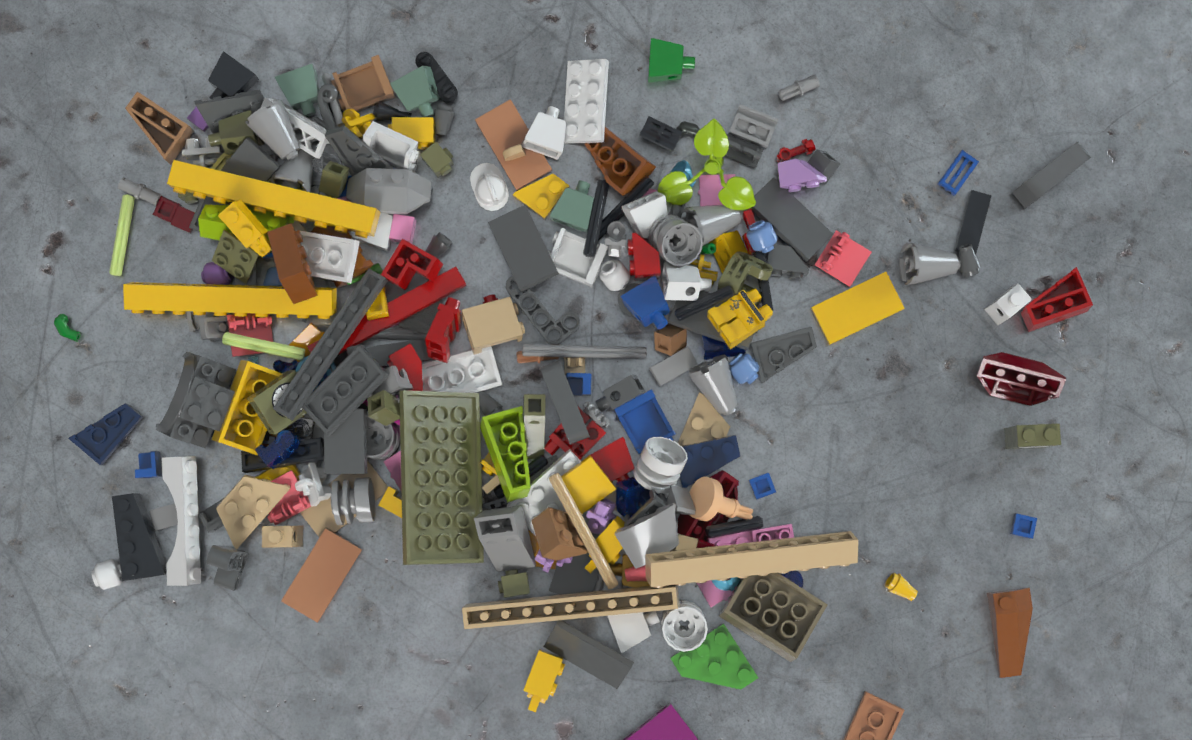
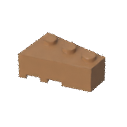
M139 92L135 93L125 108L164 160L170 165L185 146L186 139H189L194 133V130L189 125Z

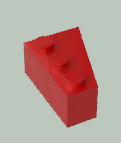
M1077 267L1025 306L1021 315L1028 332L1086 313L1093 306Z

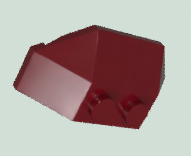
M1004 352L983 356L976 374L990 396L1029 406L1052 398H1059L1066 381L1065 376L1043 362Z
M724 470L709 477L721 483L724 497L738 500L737 486H739V480ZM717 512L712 519L701 521L688 514H680L678 517V533L696 538L698 541L700 539L707 542L709 537L705 535V527L728 522L730 518Z

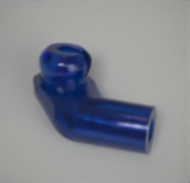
M278 359L273 363V368L276 372L283 374L288 370L296 371L299 362L295 359L291 363Z

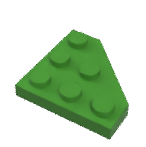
M724 623L707 633L706 639L696 649L685 652L679 651L670 657L682 677L740 690L758 679L755 671Z

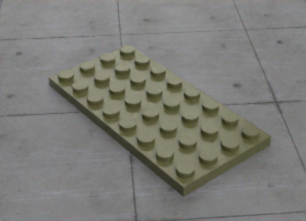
M399 391L403 565L484 563L483 545L478 538L474 518L482 512L479 393Z

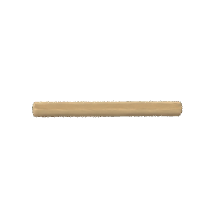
M559 473L551 475L549 481L608 589L618 586V581Z

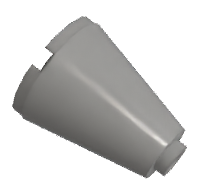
M279 99L271 102L272 107L263 106L247 118L246 124L282 160L287 158L290 161L299 155L297 151L300 150V146L284 103Z
M300 148L297 151L299 155L290 161L286 159L270 178L269 183L311 192L315 157Z
M724 205L694 206L683 210V213L686 212V217L682 219L698 228L702 234V246L739 225L743 214L741 210H732Z
M906 243L901 249V252H904V256L899 258V272L902 281H907L906 285L952 275L960 269L961 261L955 253L914 243Z
M726 355L713 357L712 361H704L689 371V377L719 414L723 413L726 416L736 411L735 407L738 403Z

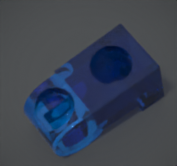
M283 430L278 433L276 439L267 447L261 444L255 451L268 467L274 469L299 447V438L292 432Z
M635 477L616 483L617 512L622 516L629 514L630 518L641 508L639 506V494L644 492V487L637 482Z

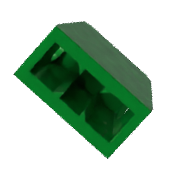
M651 38L648 82L681 79L682 69H695V57L683 56L684 46L681 44Z

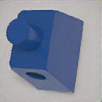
M656 276L651 277L621 295L624 306L644 327L654 323L657 329H662L668 324L664 316L670 310Z

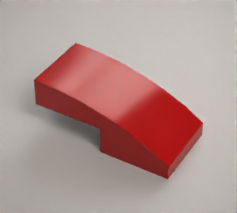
M752 209L743 212V220L747 230H749L748 227L751 224L755 223ZM747 233L742 236V240L748 254L752 256L755 251L746 236Z

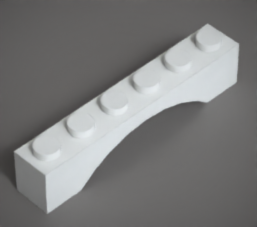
M196 456L162 457L163 480L173 496L178 519L175 546L171 557L166 563L167 586L200 584V530Z

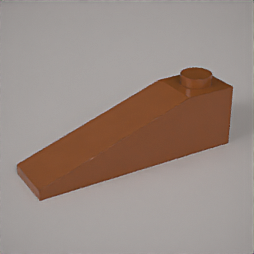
M605 127L604 142L584 143L595 159L596 165L605 176L606 182L623 196L632 191L644 177H649L656 168L654 164L607 127Z

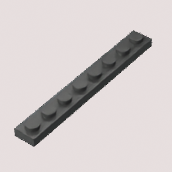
M371 269L367 270L273 407L276 412L291 421L294 420L388 282L385 277Z

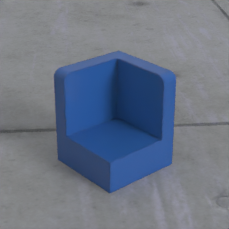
M566 373L573 396H591V373Z
M160 451L139 453V469L135 470V478L162 477Z

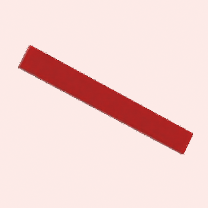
M457 267L437 276L433 282L429 280L387 303L388 317L368 320L367 315H364L339 354L347 351L346 348L360 344L465 287L466 283ZM319 340L307 346L310 353Z

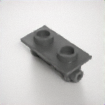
M727 134L729 149L725 156L756 168L764 149Z

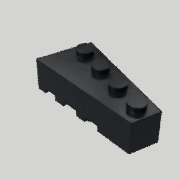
M131 493L112 496L122 581L166 575L164 554L157 542V536L150 524V518L141 495Z

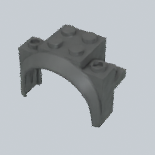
M186 352L182 356L184 358V366L175 394L163 420L156 424V430L171 438L206 449L213 429L220 432L235 391L230 390L229 386L236 369Z

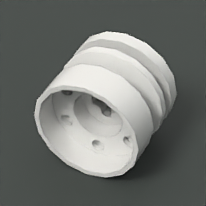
M664 437L649 438L634 469V477L639 484L650 491L655 489L657 493H668L670 485L676 486L680 473L688 459L687 453L682 446L671 439Z
M680 600L678 609L665 610L661 619L663 637L668 645L675 650L683 652L692 651L699 647L706 639L708 629L705 615L695 603ZM682 620L685 622L687 620L688 626L685 627L682 625L680 627L679 621Z

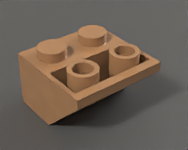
M548 507L531 520L542 557L558 561L588 553L567 512Z

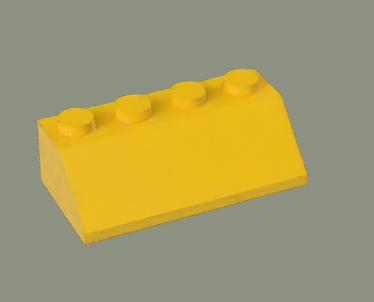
M240 360L230 388L235 393L220 432L215 430L211 440L258 455L259 449L257 450V448L262 445L267 429L247 398L282 375V373L250 361Z

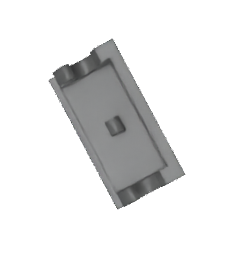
M391 366L385 370L389 376L369 397L385 390L398 398L400 396L399 391H409L413 389V386L410 384L404 369L400 370V376L397 367Z

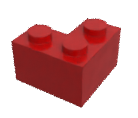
M402 239L381 275L391 283L406 290L415 273L433 282L444 264L438 258Z

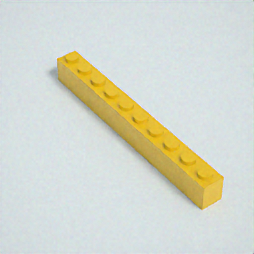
M173 160L167 184L173 188V192L185 195L186 192L193 193L194 197L206 199L207 196L220 204H226V201L241 200L246 206L254 208L253 211L266 214V211L273 212L274 216L286 219V216L294 217V221L306 224L307 221L315 222L314 226L324 229L327 226L335 227V231L347 234L348 230L355 232V236L361 238L375 236L381 213L377 208Z
M129 282L123 284L124 310H131V313H145V310H152V314H165V311H173L174 315L186 314V311H191L193 315H206V312H214V316H226L227 313H234V316L239 317L247 316V313H255V317H268V314H276L277 318H287L289 314L297 315V318H310V315H318V319H330V316L337 313V288L315 287L318 296L296 304L292 303L283 286Z

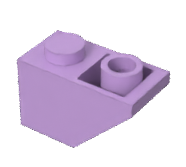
M792 159L777 163L780 188L788 189L789 192L800 191L801 187L807 186V188L818 187L819 183L827 181L826 176L806 161Z

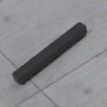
M644 177L602 220L598 240L607 233L608 225L611 222L619 221L624 215L621 206L641 198L654 185L650 177Z
M599 180L597 182L583 255L586 257H594L596 254L609 184L606 180Z

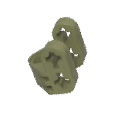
M736 252L726 266L718 282L717 290L730 285L734 291V296L742 290L748 292L755 289L744 284L748 274L761 280H768L773 268L770 264L745 252Z

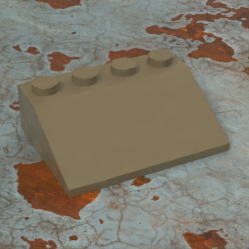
M778 572L769 573L766 576L751 575L741 579L723 607L719 617L792 662L798 658L828 604Z

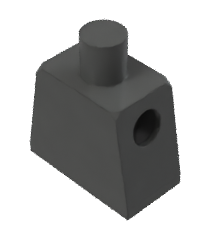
M630 375L603 391L605 396L595 402L601 412L610 407L614 410L646 392L637 375ZM617 392L620 393V399L618 400L615 398V393Z

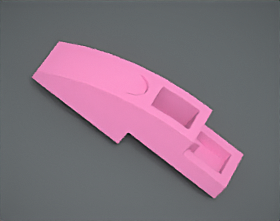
M792 524L707 538V542L723 546L794 538Z

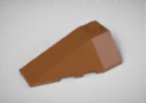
M1030 588L987 593L999 678L1020 676L1022 674L1033 611Z

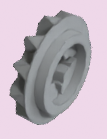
M585 402L582 405L585 408L583 411L601 428L603 426L608 428L610 421L593 404Z

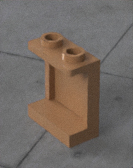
M379 55L371 57V62L340 74H337V72L332 73L334 79L331 82L336 87L337 92H340L342 98L338 100L343 111L354 109L356 112H360L373 107L374 104L378 105L379 101L386 102L396 98Z

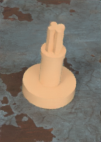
M701 477L690 489L689 493L696 510L695 515H690L693 518L708 521L717 512L729 518L736 516L745 520H751L753 517V509L740 505L736 499L724 497L722 485L715 479Z

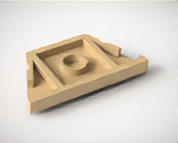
M700 392L679 438L678 444L680 446L726 437L730 429V425Z
M244 475L217 505L216 510L235 549L240 547L291 488L289 484L284 483L283 485L271 482V480L257 479L254 476Z

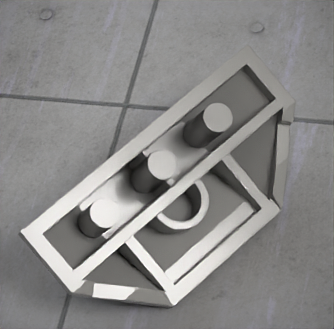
M366 168L348 179L346 198L352 203L377 208L381 213L408 214L424 203L430 202L432 183L409 169Z

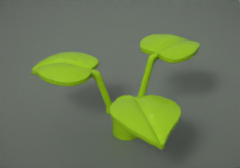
M715 118L702 127L694 138L696 150L701 155H710L704 167L689 181H687V177L683 172L673 171L661 180L657 192L665 195L667 202L674 205H683L690 201L693 195V189L690 184L704 172H707L711 175L719 174L721 185L724 188L719 191L718 197L725 207L732 210H746L756 204L753 188L745 178L735 176L731 177L727 183L724 181V170L721 168L724 164L723 157L729 149V140L725 130Z

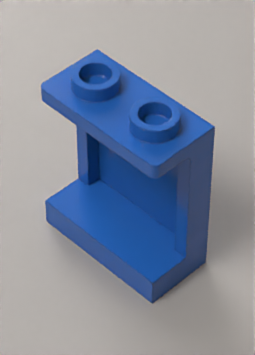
M652 389L614 409L638 455L641 454L649 438L664 437L674 440L672 436L676 434L658 404Z

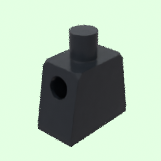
M223 51L208 79L209 83L216 88L209 98L213 100V97H232L237 93L247 92L258 82L259 78L255 73Z

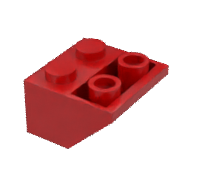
M632 233L631 239H628L627 243L628 255H632L633 259L629 260L630 276H634V281H645L653 276L659 279L661 274L659 252L637 233Z

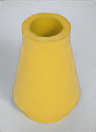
M892 573L885 582L888 592L910 601L914 600L917 596L918 590L913 588L901 574Z

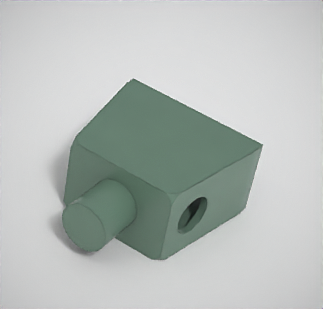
M313 64L275 76L292 109H302L305 117H311L316 114L313 104L317 103L319 84L317 72Z
M421 66L390 83L408 111H420L422 117H432L435 115L430 104L439 100V94L431 67Z
M579 180L575 190L566 188L552 210L550 220L587 233L594 197L587 195L590 184Z

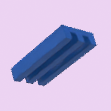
M961 150L938 182V185L944 187L946 191H950L955 196L979 161ZM962 156L965 157L966 159L963 161L961 166L958 168L954 176L947 184L945 180L953 171V169L960 161ZM969 161L972 162V165L957 186L953 188V183Z

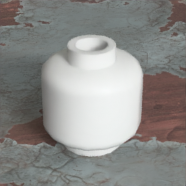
M619 260L605 262L599 274L601 281L611 291L626 288L631 277L630 272Z
M115 559L97 563L94 570L91 571L95 586H99L103 590L122 583L121 567Z

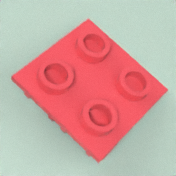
M836 230L815 263V266L850 287L872 252L850 239V235L846 232L840 233Z
M247 313V316L242 317L227 315L229 333L273 342L272 317L270 314H268V317H255V313ZM231 346L232 357L262 354V352Z
M292 470L271 481L283 485L284 483L289 484L291 488L268 513L267 517L270 523L274 522L276 526L311 507L308 496H304L303 491L296 490L295 483L298 480Z

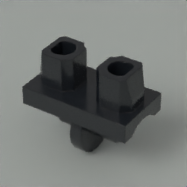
M648 116L639 136L673 152L682 132Z

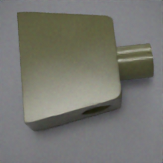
M251 110L220 120L218 122L219 132L208 135L210 146L222 145L225 154L231 155L236 152L248 137L258 145L257 134L246 124L247 118L252 114Z

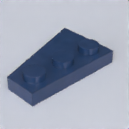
M125 403L68 439L96 463L103 465L141 421L143 416L129 404Z
M736 435L682 446L688 457L680 473L682 488L689 487L699 478L706 477L740 457Z

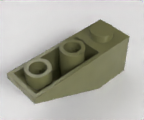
M524 394L523 423L525 427L527 459H535L540 455H544L546 394Z

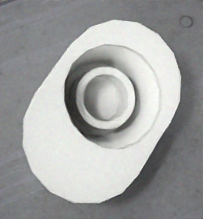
M482 163L476 166L471 172L470 181L479 205L489 211L503 208L508 201L509 192L502 172L497 166L490 163Z

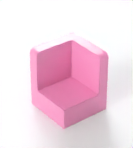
M394 214L389 239L397 243L404 239L412 244L416 226L415 217Z

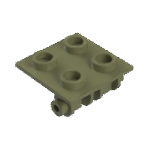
M223 230L212 261L247 284L259 254L251 247L245 248L232 231L229 233Z

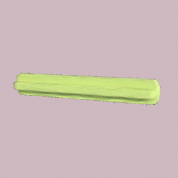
M132 195L122 196L109 271L113 276H121L135 201Z
M225 332L222 337L224 345L300 361L305 357L304 348Z

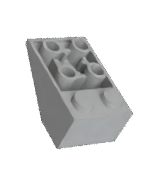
M522 505L483 510L474 518L478 538L496 571L537 566Z

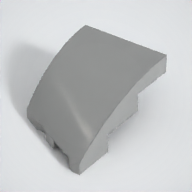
M675 502L662 506L655 513L638 518L634 524L617 529L615 532L616 538L635 569L645 565V554L669 552L678 546L679 538L676 531L678 525L675 518Z

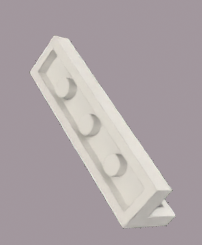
M264 98L261 107H272L271 102L278 99ZM284 103L294 133L295 130H302L304 139L297 140L300 148L313 157L320 159L326 144H330L325 137L327 130ZM314 138L320 141L316 151L312 149L310 140Z

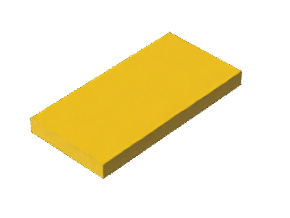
M887 272L881 273L811 307L829 345L905 309Z

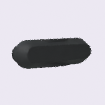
M419 53L415 59L417 67H431L439 97L444 102H453L458 96V91L430 53Z

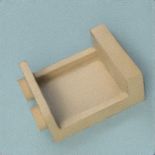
M511 297L462 310L461 317L473 355L482 353V349L515 339H517V342L522 341L525 329L522 321H518V307L516 303H512Z

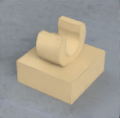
M564 357L565 375L566 373H585V357Z

